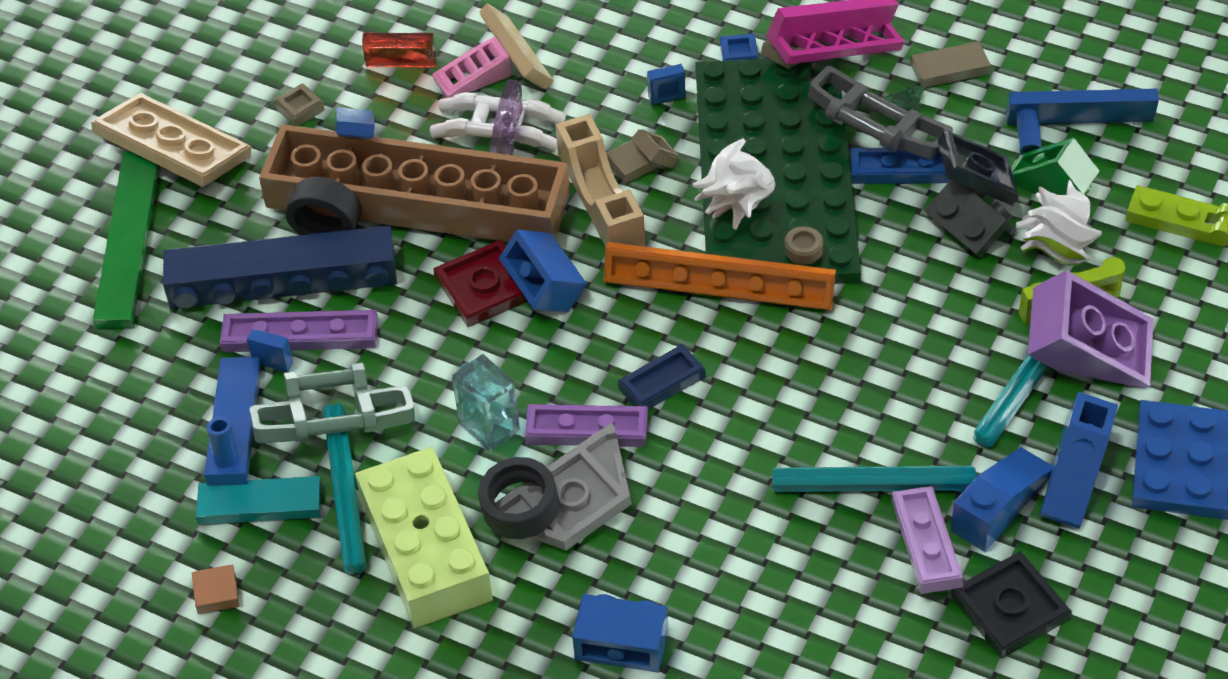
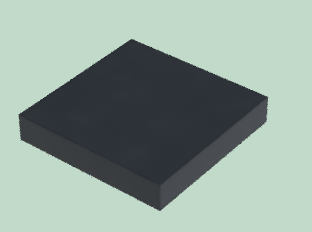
M944 130L938 139V144L947 178L1013 206L1019 197L1008 157L948 130Z
M1021 551L963 582V588L951 589L950 597L1001 659L1071 620L1072 616L1071 609Z

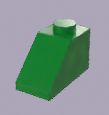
M1074 137L1021 154L1011 167L1016 187L1033 194L1039 193V187H1042L1056 195H1067L1068 182L1071 180L1075 189L1086 195L1092 188L1090 184L1099 173L1098 168Z

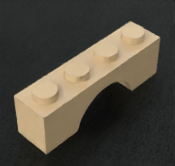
M591 114L555 124L558 155L562 162L568 163L569 177L604 246L606 247L608 242L645 246L644 215L631 190L622 191L608 161L603 137Z

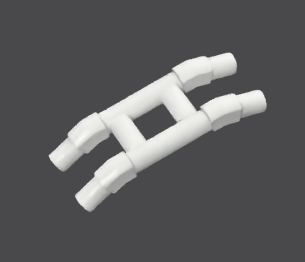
M465 92L455 94L454 97L440 99L438 103L439 109L442 113L474 111L472 120L455 118L446 120L443 123L433 124L430 126V134L433 139L448 136L450 138L456 136L467 137L468 135L519 141V143L528 144L533 147L538 146L554 153L557 147V138L544 134L542 130L522 125L524 115L557 124L564 122L566 113L554 109L549 104L539 100L529 99L524 101L480 96L477 93ZM489 111L510 113L507 125L486 123Z

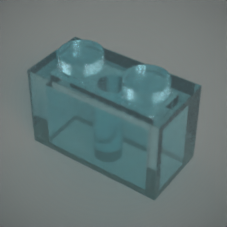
M481 354L473 361L463 364L452 375L459 425L489 452L520 430L514 381L488 357Z

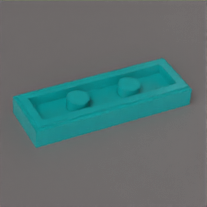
M320 476L248 480L247 484L207 486L206 483H198L197 523L198 525L320 518L321 479Z

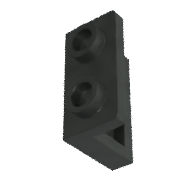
M950 180L924 211L981 259L1005 231L1011 236L1015 234L1017 230L1009 222L1013 216L996 201L992 206L988 205L982 200L986 196L985 194Z

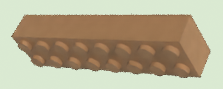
M281 124L259 176L266 208L286 210L295 185L305 178L323 177L342 183L354 192L361 205L358 221L491 240L501 239L505 242L510 241L516 230L551 233L556 239L570 195L568 163L381 137L368 139L338 136L336 131ZM308 205L309 208L318 214L339 218L338 215L327 208Z

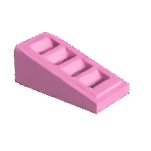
M493 37L433 73V80L445 98L454 97L455 94L470 93L512 76L510 57L498 39ZM455 77L458 82L453 85L450 79Z

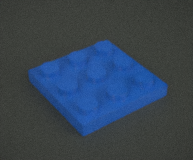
M1141 400L1138 412L1131 507L1228 520V411Z

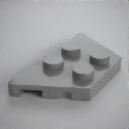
M612 423L547 466L553 474L560 500L558 514L547 529L531 538L566 551L632 504L615 426ZM523 483L495 502V506L498 510L505 513L518 514L529 511L539 503L543 497L541 487L537 485Z

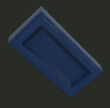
M681 344L619 379L618 389L633 406H644L649 410L705 378V368Z

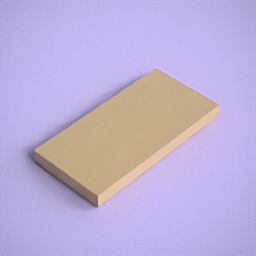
M142 93L137 94L91 122L92 133L202 187H205L251 157L250 145Z

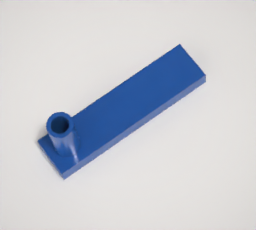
M1158 89L1009 92L1006 121L1007 125H1017L1020 154L1042 148L1039 124L1154 121L1159 102Z
M259 356L220 358L213 416L206 426L209 444L204 476L207 486L248 483L253 442L250 407L257 405L262 369Z

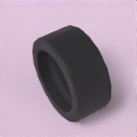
M310 177L301 180L295 185L285 210L287 223L299 235L354 230L361 213V205L354 192L342 183L330 178ZM308 205L327 208L338 215L339 218L318 214L309 208Z
M512 457L502 460L489 468L480 480L477 494L486 524L494 533L510 539L529 538L547 529L556 518L560 503L552 472L543 463L529 457ZM523 482L541 487L543 497L529 511L518 514L505 513L498 510L495 506V498L500 491L509 485Z

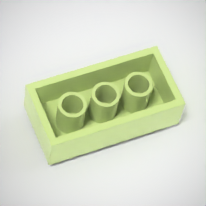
M433 446L355 473L361 503L413 629L493 601L489 572Z

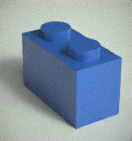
M516 230L499 257V260L534 310L569 312L587 284L551 233Z
M583 594L572 636L575 660L659 673L668 634L667 606L658 605L647 600L635 602L616 599L607 594H599L597 596Z

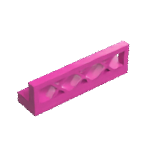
M845 0L778 8L766 34V37L786 64L901 50L905 42L890 24L899 6L896 0ZM881 32L886 39H882L870 33ZM849 36L861 42L855 43L843 37ZM820 39L834 46H825L813 40ZM788 43H792L804 49L793 51L791 47L788 45Z

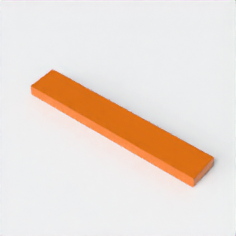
M608 242L605 247L604 282L832 310L836 270L612 242Z

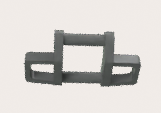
M832 66L825 67L810 83L808 97L826 110V118L840 125L846 123L879 140L880 146L895 153L900 149L933 159L940 153L938 139L944 130L953 132V128L949 125L926 117L913 109L907 111L869 92L868 86L853 80ZM829 83L844 91L846 95L840 100L836 97L834 98L823 90L822 87ZM863 104L898 122L895 127L891 125L885 127L855 111ZM916 130H920L938 139L935 142H927L911 136Z

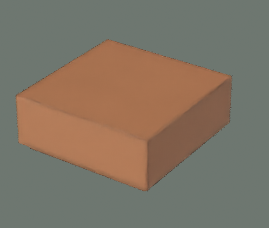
M233 564L192 572L195 607L198 614L240 607L236 573Z

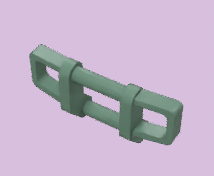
M363 363L351 364V369L298 376L296 372L284 373L287 401L252 405L250 407V420L254 439L258 443L307 441L309 436L359 429H363L364 433L411 423L415 420L414 403L409 388L404 385L368 390ZM353 385L358 414L306 420L300 391ZM398 403L403 405V407L377 413L374 411V407ZM288 418L291 421V424L262 425L260 423Z

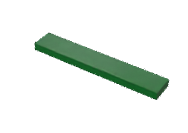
M131 151L123 152L93 315L95 329L133 328L160 166Z

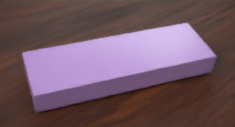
M933 487L892 492V505L920 593L963 588V576Z

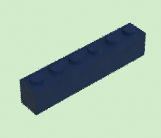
M391 226L163 250V287L170 309L397 285L396 256Z

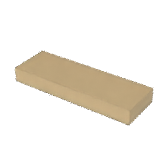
M487 3L479 11L481 18L506 50L522 76L538 87L547 89L554 82L553 78L510 18Z

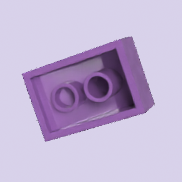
M1066 270L1033 287L1028 355L1057 371L1145 389L1150 386L1154 318Z

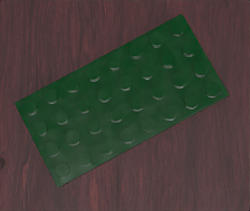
M838 58L802 62L790 69L772 59L695 62L701 180L708 175L714 159L724 148L744 138L746 142L740 151L750 154L769 169L775 181L774 191L768 197L761 200L756 208L751 210V217L748 218L745 215L741 219L737 230L733 229L732 208L713 219L712 215L715 211L709 215L705 213L713 197L702 199L705 254L836 270L835 284L861 283L845 123L840 125L826 118V110L808 97L811 81L825 67L832 66L839 70ZM829 83L822 87L823 90L834 98L842 99L841 89ZM803 226L817 230L823 237V253L821 257L810 264H798L791 261L786 256L784 250L785 237L790 230Z

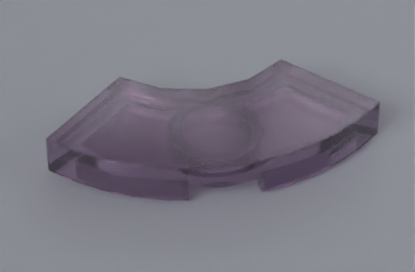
M508 79L495 116L490 144L491 153L514 155L517 126L523 111L522 85L520 81Z

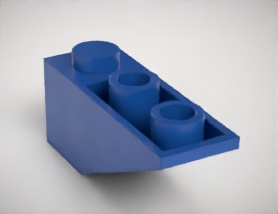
M1078 392L1064 423L1039 516L1080 529L1110 438L1118 407L1117 404Z

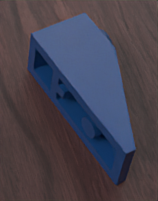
M1020 447L979 474L956 499L953 505L950 531L983 552H986L1047 482L1053 465Z

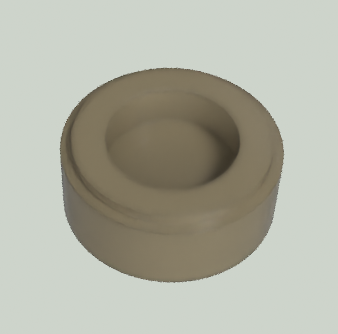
M811 227L794 228L785 237V254L791 261L798 264L813 263L823 253V237L817 230Z

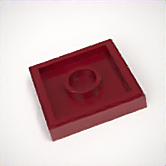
M501 239L433 268L435 279L467 327L528 302L499 260L506 247Z

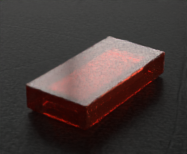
M363 33L362 35L366 67H436L437 57L433 33Z

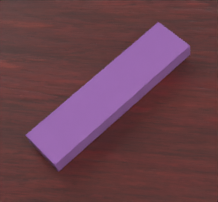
M377 310L224 314L220 347L222 352H250L247 337L252 329H257L287 337L291 350L376 348L378 314Z

